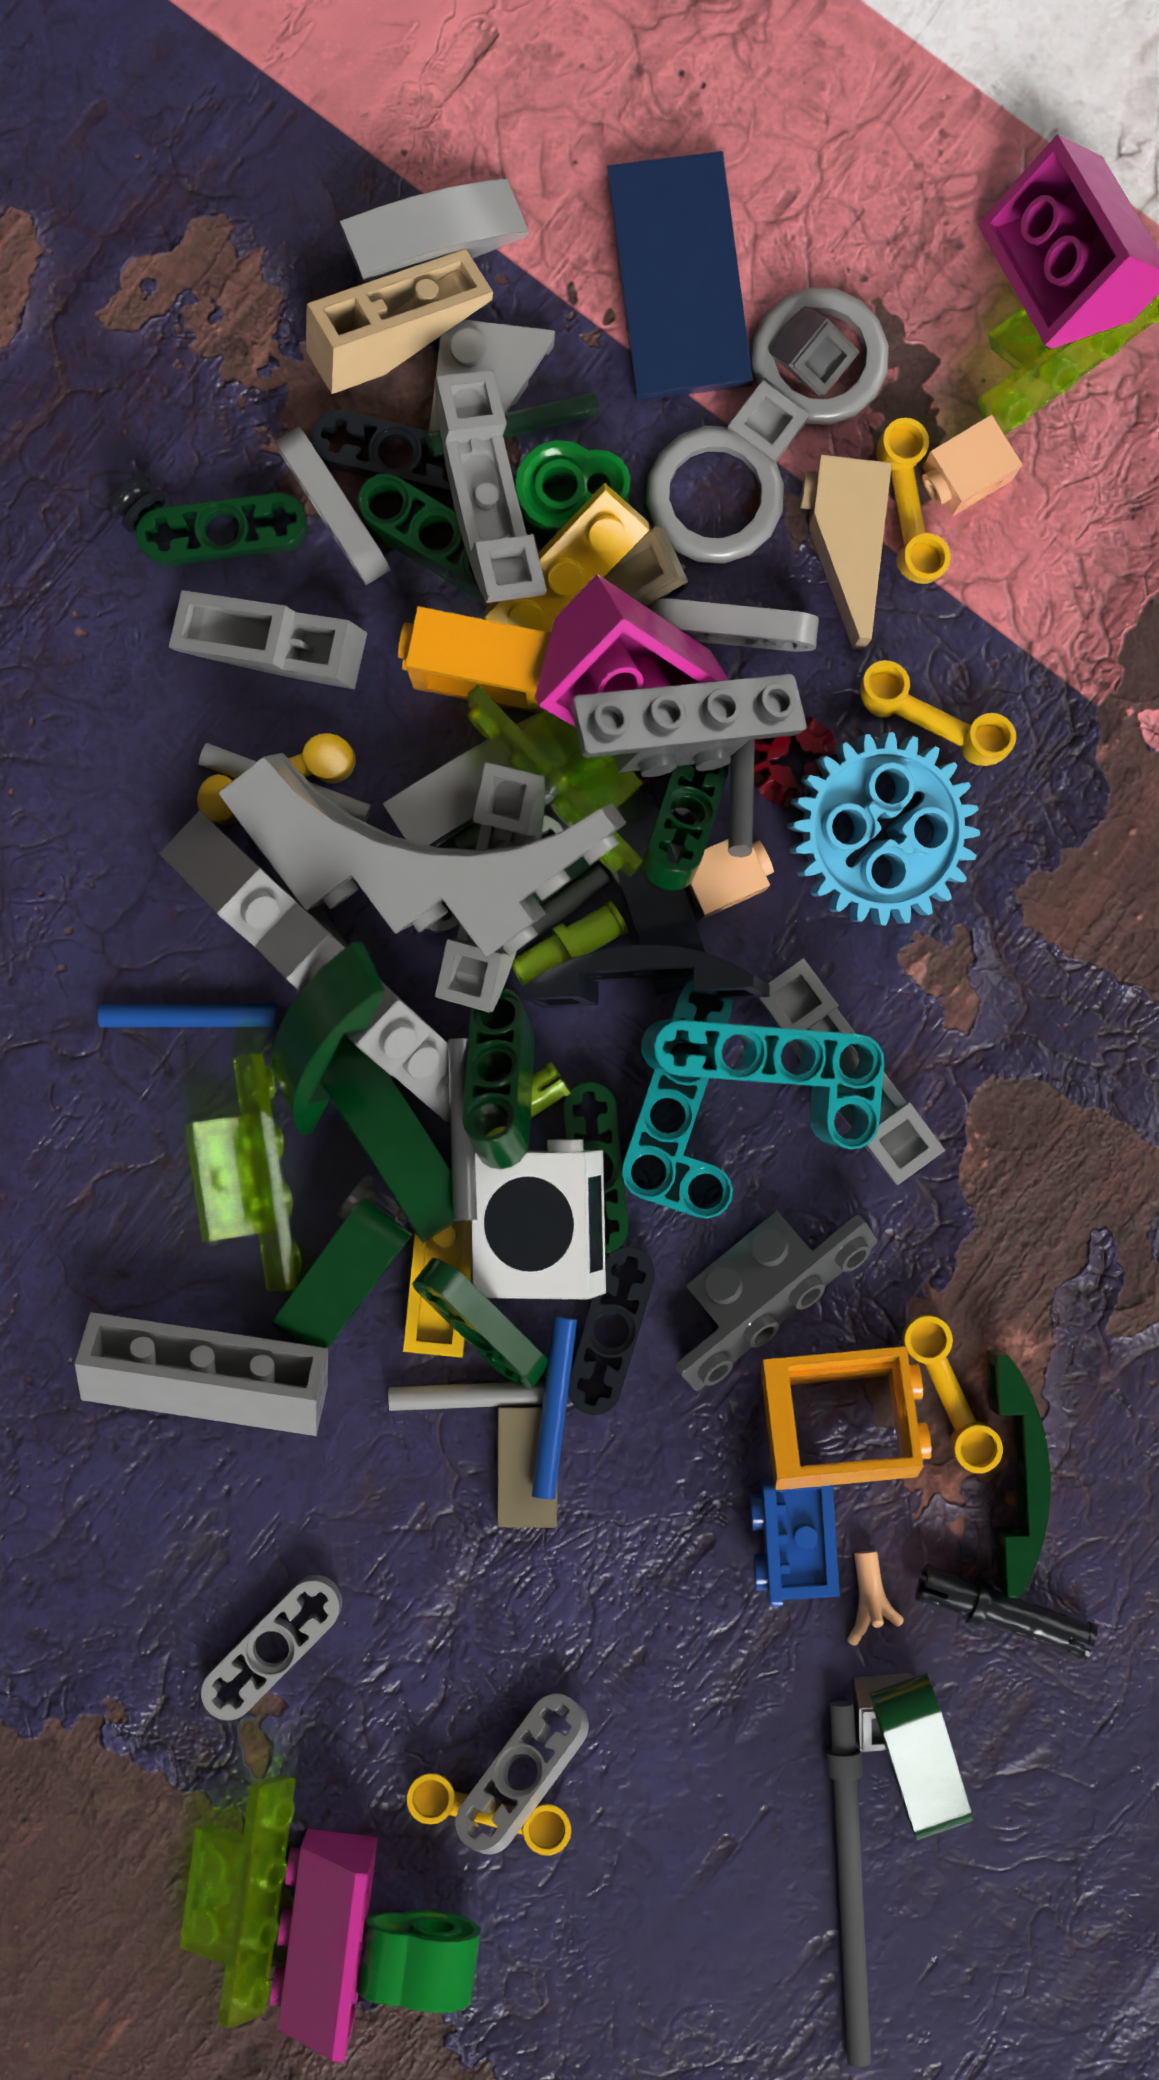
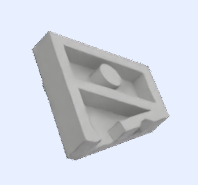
M463 320L441 335L436 376L494 370L504 414L506 415L510 407L517 403L527 388L528 380L544 356L549 355L553 349L555 330ZM434 387L429 431L440 433Z

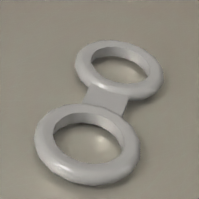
M814 287L783 297L764 314L752 338L751 368L758 387L728 427L705 425L682 433L659 452L647 477L646 507L653 526L666 530L676 552L696 562L723 564L751 555L771 537L783 513L784 483L777 466V461L805 424L832 425L855 417L877 397L888 374L889 345L880 320L862 300L839 289ZM804 306H808L820 314L832 315L846 322L860 338L865 352L864 370L859 381L844 394L830 399H814L793 391L780 377L775 359L769 353L770 347L780 336L781 332ZM708 451L726 452L743 460L755 474L760 488V507L753 521L739 533L724 538L703 537L688 530L675 516L669 500L670 483L677 469L689 458Z

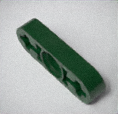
M272 493L153 509L146 513L139 521L136 539L140 549L151 562L162 567H174L292 551L305 541L309 531V521L303 506L296 498L285 493ZM285 509L289 518L297 519L296 523L287 525V535L277 536L273 527L255 528L259 540L250 541L251 527L245 513L254 512L253 517L257 524L274 521L275 511ZM220 515L232 516L239 523L238 536L227 545H216L209 541L207 537L209 523ZM195 519V534L201 547L193 549V543L190 538L181 537L170 541V550L162 551L156 542L150 540L151 537L160 535V526L168 524L173 533H190L191 529L187 521Z
M695 764L677 766L671 772L642 860L645 876L656 886L666 890H680L686 888L693 881L702 861L728 776V764L714 770L699 771L704 774L700 790L690 786L694 772L698 771ZM675 808L688 809L698 816L700 823L696 825L684 824L673 816L671 810ZM671 843L682 846L677 864L667 861V853Z
M587 1082L574 1087L570 1091L571 1094L564 1101L566 1139H574L575 1133L587 1135L584 1117L574 1116L573 1105L582 1103L583 1093L594 1092L596 1101L606 1102L607 1113L598 1115L597 1118L598 1134L610 1130L612 1143L591 1141L583 1144V1150H603L613 1162V1173L610 1179L604 1183V1193L616 1189L618 1200L617 1202L605 1200L608 1219L618 1220L619 1230L609 1233V1242L605 1243V1254L617 1250L624 1243L628 1234V1216L625 1186L622 1177L623 1165L617 1106L614 1096L606 1087L598 1083Z
M431 1258L413 1281L414 1289L502 1376L526 1390H532L547 1369V1358L461 1272L440 1259Z

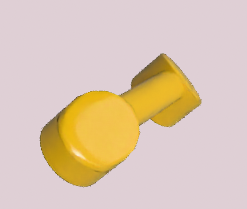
M899 418L891 422L882 432L877 442L876 455L878 461L892 463L891 477L904 547L898 552L896 558L897 567L908 580L927 584L937 580L946 572L950 564L951 555L946 542L935 534L926 533L914 466L928 451V433L918 421L911 418Z
M883 660L872 664L861 680V699L864 706L872 714L884 718L896 714L960 746L963 757L968 762L980 766L997 764L1005 759L1015 746V728L1006 717L1000 714H983L970 725L909 695V676L902 666L893 661Z
M331 733L318 734L310 738L301 754L288 758L304 777L313 774L319 780L331 784L347 779L353 772L356 762L355 753L351 745L342 737ZM219 774L208 777L202 783L198 790L197 804L199 810L214 824L222 826L231 825L237 822L238 819L218 793L234 780Z
M925 1314L913 1318L903 1330V1346H907L908 1354L920 1363H924L954 1428L950 1442L953 1456L962 1467L973 1473H985L994 1469L1002 1458L1003 1444L999 1435L983 1422L976 1421L949 1363L947 1355L953 1343L950 1328L944 1321L933 1315Z
M427 1773L419 1776L411 1784L407 1793V1806L411 1815L419 1822L437 1824L445 1820L449 1815L456 1817L460 1806L469 1794L454 1791L452 1784L446 1777L438 1773ZM499 1803L490 1815L480 1811L474 1821L498 1828L493 1823L492 1818L502 1803ZM542 1803L537 1805L518 1831V1834L524 1836L527 1845L534 1852L546 1856L554 1855L563 1850L568 1844L571 1836V1824L561 1808L553 1804ZM504 1804L505 1806L509 1807L512 1811L515 1808L514 1806Z

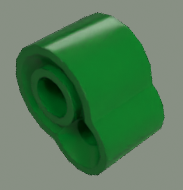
M554 440L538 445L525 456L517 470L515 489L525 527L535 537L548 543L604 483L628 503L630 475L627 466L620 457L609 451L587 450L575 442Z
M412 1910L402 1913L381 1912L368 1916L365 1921L357 1993L360 1997L373 2003L401 2006L422 2012L451 2013L467 2008L472 2003L481 1928L474 1921L464 1916L435 1910Z

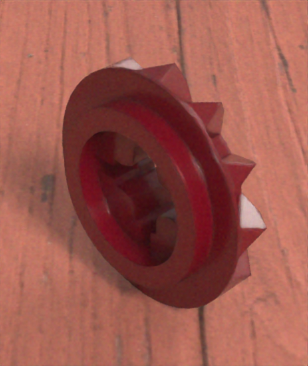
M805 717L807 727L798 735L755 739L754 786L765 799L777 806L797 809L791 804L792 799L810 797L811 792L801 781V785H797L796 776H793L790 767L770 764L771 762H777L779 758L787 756L792 737H794L795 745H798L800 754H810L811 757L827 756L838 763L835 746L838 743L835 740L833 731L827 729L814 717ZM817 759L803 767L800 780L803 776L807 775L820 778L823 776L816 764Z

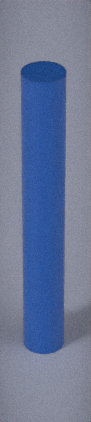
M277 1003L99 1004L98 1025L100 1028L277 1027L278 1023Z
M553 1317L531 1494L535 1498L555 1499L577 1319Z

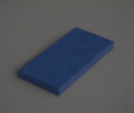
M723 151L607 165L636 401L751 387L753 377Z

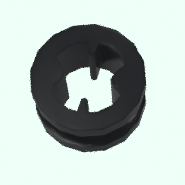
M145 473L137 474L127 480L116 490L107 504V510L113 516H123L122 526L128 532L136 531L141 518L153 509L162 508L166 501V496L160 489H150L151 480Z

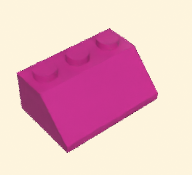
M1059 134L1050 141L977 224L1042 342L1049 348L1053 349L1131 322L1159 294V249L1103 156Z
M596 574L555 617L535 699L540 707L575 727L570 703L577 695L725 681L729 679L708 648Z
M307 1829L301 1848L291 1847L285 1885L296 1886L293 1908L283 1907L278 1945L288 1946L286 1968L276 1967L270 2006L280 2007L279 2031L331 2061L344 2062L356 2017L357 1985L365 1921L369 1913L378 1837Z

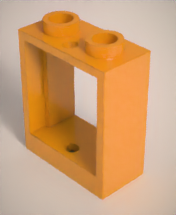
M419 606L417 607L414 624L404 622L399 641L398 658L403 659L402 670L408 672L413 689L551 716V713L540 707L535 699L551 636L550 632Z
M907 1346L763 1360L761 1382L772 1475L776 1490L918 1477L924 1466L923 1459H931V1439L927 1422H917L914 1401L923 1398L921 1370L918 1363L909 1364ZM888 1376L899 1457L800 1466L790 1385Z

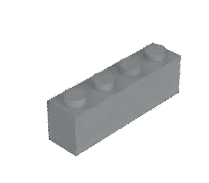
M90 1312L75 1361L80 1398L83 1401L317 1436L328 1387V1348Z

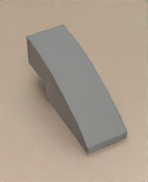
M507 178L453 186L412 196L340 221L344 239L363 284L463 249H467L473 259L529 236V230Z
M181 590L169 648L266 673L355 689L367 632L349 620L298 613L284 605Z
M540 713L517 723L477 745L384 802V807L404 838L438 847L468 826L475 825L476 822L472 821L485 762L543 775L545 778L570 762L569 758Z

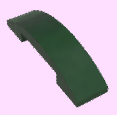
M362 942L349 944L308 982L286 1013L275 1038L272 1051L273 1074L296 1128L301 1135L313 1133L329 1102L320 1079L345 1032L367 1029L386 992Z
M344 1033L320 1079L327 1096L331 1099L389 1188L390 1195L423 1244L457 1222L453 1221L452 1173L387 1072L356 1046Z
M999 1349L986 1350L989 1409L999 1416L1013 1415L1018 1526L995 1527L997 1586L1008 1598L1021 1597L1032 1577L1045 1540L1051 1499L1049 1452L1039 1410L1024 1377L1008 1354Z

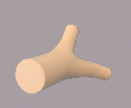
M877 1551L854 1553L859 1587V1603L855 1626L847 1638V1641L854 1646L858 1645L862 1636L867 1631L870 1622L873 1627L879 1628L883 1626V1617L897 1627L902 1625L904 1618L890 1605L885 1595Z

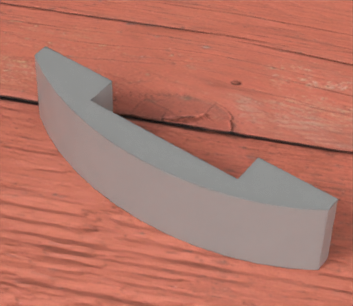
M494 370L436 376L434 381L436 404L449 485L464 546L481 594L486 603L545 595L546 585L534 535L526 534L505 447L503 433L507 423Z
M485 762L472 821L481 824L476 850L529 844L542 839L545 776ZM460 923L457 938L447 939L435 997L485 1012H493L508 978L516 952L509 956L502 947L488 957H485Z
M804 958L768 983L770 985V997H758L777 1028L856 1034L837 1009L839 1005ZM791 1040L788 1044L801 1061V1048L797 1042ZM852 1045L845 1047L839 1058L840 1069L844 1075L849 1076L856 1070L859 1062L858 1053ZM884 1072L880 1123L877 1135L864 1147L892 1182L898 1186L946 1150L912 1104L905 1101ZM845 1105L838 1110V1113L851 1129L854 1115L851 1108Z

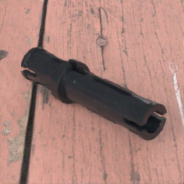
M927 1564L922 1570V1575L927 1578L926 1580L922 1578L918 1580L915 1600L918 1602H925L962 1615L965 1623L974 1627H979L984 1623L1076 1656L1083 1661L1087 1660L1092 1653L1090 1649L1085 1648V1644L1092 1647L1095 1645L1097 1638V1625L1095 1623L1082 1621L1018 1597L1008 1598L1002 1591L993 1589L991 1581L980 1577L974 1582L935 1568L931 1564Z

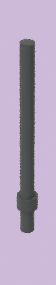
M839 1700L830 1703L832 1748L826 1751L827 1776L834 1779L847 2063L853 2067H866L871 2064L858 1799V1779L863 1776L862 1750L856 1747L854 1703L852 1701Z

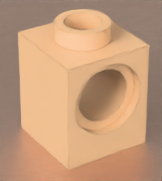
M990 415L930 451L922 467L925 471V474L922 475V480L932 500L939 506L945 504L951 515L954 516L1011 482L1022 467V463L997 422Z
M727 839L705 849L694 879L687 886V889L703 920L765 892L770 886L766 876L774 873V869L760 840L752 843L751 855L747 857H734L728 853Z

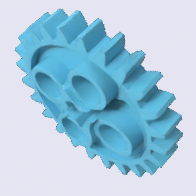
M894 732L881 734L877 747L871 735L867 734L857 737V753L847 742L836 745L835 751L838 763L827 756L819 757L816 760V764L823 775L821 778L807 775L803 776L800 780L811 792L810 797L794 798L791 801L794 807L804 812L803 820L787 824V829L803 833V841L790 847L789 852L807 855L809 861L797 871L798 876L816 874L819 879L810 893L813 897L823 896L831 891L833 895L828 909L831 912H840L850 903V921L862 922L870 910L873 925H886L890 911L897 923H910L911 906L919 915H930L933 912L929 896L938 901H949L952 897L945 882L961 883L966 881V876L956 865L958 861L976 859L977 855L963 847L964 839L980 836V830L965 826L964 818L977 812L978 806L961 805L959 797L965 794L971 785L969 782L952 785L949 779L958 766L955 762L939 767L935 766L939 754L938 747L927 748L920 755H917L918 737L911 736L905 738L897 749V740ZM881 772L889 774L895 782V796L889 803L879 799L875 791L876 778ZM919 792L922 797L921 801L912 810L905 812L888 826L886 833L891 839L870 843L857 858L855 864L852 867H848L846 865L847 857L880 832L881 825L877 820L897 816L912 799L913 794ZM839 812H844L850 816L854 825L853 836L846 844L838 841L832 830L833 820ZM920 816L928 818L934 828L933 839L926 847L918 843L914 835L915 823ZM880 855L889 860L893 872L891 880L883 888L875 883L871 872L873 862Z

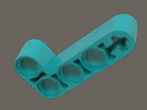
M694 978L686 983L679 993L670 1019L694 1020L697 1006L688 1002L690 994H700L694 990ZM733 999L713 1000L715 1003L720 1004L719 1012L710 1011L705 1016L703 1022L727 1024L732 1011ZM676 1039L665 1041L663 1046L664 1053L670 1054L676 1044L683 1043L684 1041ZM684 1042V1043H690V1044L696 1046L698 1050H699L700 1044H701V1043ZM653 1069L622 1162L624 1184L632 1194L641 1199L699 1218L708 1219L719 1216L728 1208L732 1201L733 1188L729 1177L716 1166L683 1156L709 1078L677 1076ZM663 1098L673 1099L678 1102L684 1114L680 1127L670 1133H662L657 1130L650 1119L653 1105ZM647 1154L658 1157L665 1168L662 1182L650 1189L637 1186L631 1176V1169L635 1160ZM704 1173L713 1175L718 1180L721 1188L718 1200L713 1205L705 1208L695 1206L690 1201L688 1195V1187L692 1179Z
M676 1019L659 1020L650 1025L643 1034L641 1042L642 1055L646 1063L656 1071L677 1076L812 1086L810 1125L815 1136L822 1142L847 1149H859L869 1144L877 1135L880 1123L884 1056L879 1044L871 1037L851 1033ZM736 1035L744 1045V1055L738 1065L729 1068L722 1059V1048L728 1038ZM675 1039L684 1042L701 1043L699 1048L700 1055L686 1053L671 1055L664 1053L663 1046L665 1041ZM794 1040L801 1048L802 1058L797 1068L788 1072L781 1063V1052L786 1043ZM852 1045L858 1053L859 1062L856 1070L849 1076H846L840 1069L839 1058L845 1047ZM848 1105L854 1115L853 1126L848 1133L840 1136L834 1125L835 1115L841 1107Z

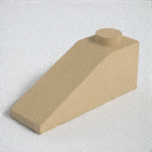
M463 249L307 303L306 352L331 394L384 376L490 302L493 297V291L467 249Z
M821 455L815 473L805 472L800 508L811 509L808 528L852 648L865 651L872 639L892 463Z

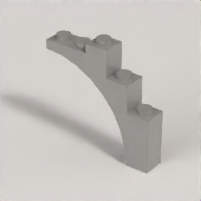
M283 753L262 757L218 793L305 910L324 902L330 910L338 906L359 889L353 881L355 879L395 934L412 925L420 933L448 912L442 904L444 901L485 957H488L502 947L510 956L535 938L538 933L532 927V924L546 915V913L532 894L536 893L541 901L549 897L571 880L565 871L566 868L582 856L591 865L618 845L619 842L613 833L626 824V821L615 806L609 804L570 828L529 844L488 850L437 848L392 836L351 816L315 789Z
M200 810L159 853L222 919L248 940L300 992L321 968L345 948ZM381 981L386 992L367 1029L345 1032V1034L391 1076L393 1075L443 1120L449 1123L448 1042Z

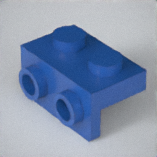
M773 1476L759 1477L760 1494H750L752 1531H763L764 1554H753L756 1591L766 1590L770 1607L783 1606L782 1600L840 1597L833 1485L776 1490Z

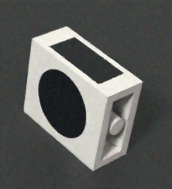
M583 1139L547 1140L548 1151H527L519 1163L505 1169H494L486 1166L475 1153L477 1220H472L473 1285L486 1298L590 1299L606 1293L603 1150H583Z

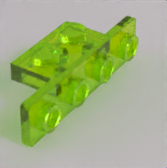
M1159 294L1133 321L1053 349L1044 345L1024 307L988 333L991 349L1011 365L1015 371L979 398L978 405L982 420L992 415L1004 435L1022 426L1035 412L1059 394L1065 393L1072 388L1076 381L1104 360L1116 355L1125 344L1150 325L1159 322Z
M476 685L468 692V705L472 711L467 716L471 723L490 742L498 737L513 753L508 760L514 769L545 776V788L554 797L549 804L560 819L569 827L609 804H613L618 809L641 788L643 782L633 771L618 773L614 755L584 757L581 754L576 728L549 711L545 710L521 731L479 685ZM615 831L613 835L619 844L599 858V860L613 873L621 868L631 877L639 870L643 860Z
M250 1053L233 1059L241 1116L185 1124L202 1242L258 1234L267 1290L287 1291L297 1288L296 1275H299L301 1271V1256L296 1242L290 1238L288 1217L292 1213V1195L287 1183L282 1182L279 1158L283 1155L284 1141L279 1125L273 1122L270 1102L275 1094V1080L270 1066L265 1065L263 1053Z
M285 1774L253 1782L250 1785L243 1834L213 1824L195 1828L179 1948L226 1965L218 2023L227 2028H233L262 2016L270 1996L271 1984L269 1977L273 1947L279 1931L277 1917L281 1887L287 1870L285 1857L289 1827L295 1811L293 1797L296 1780L294 1777Z

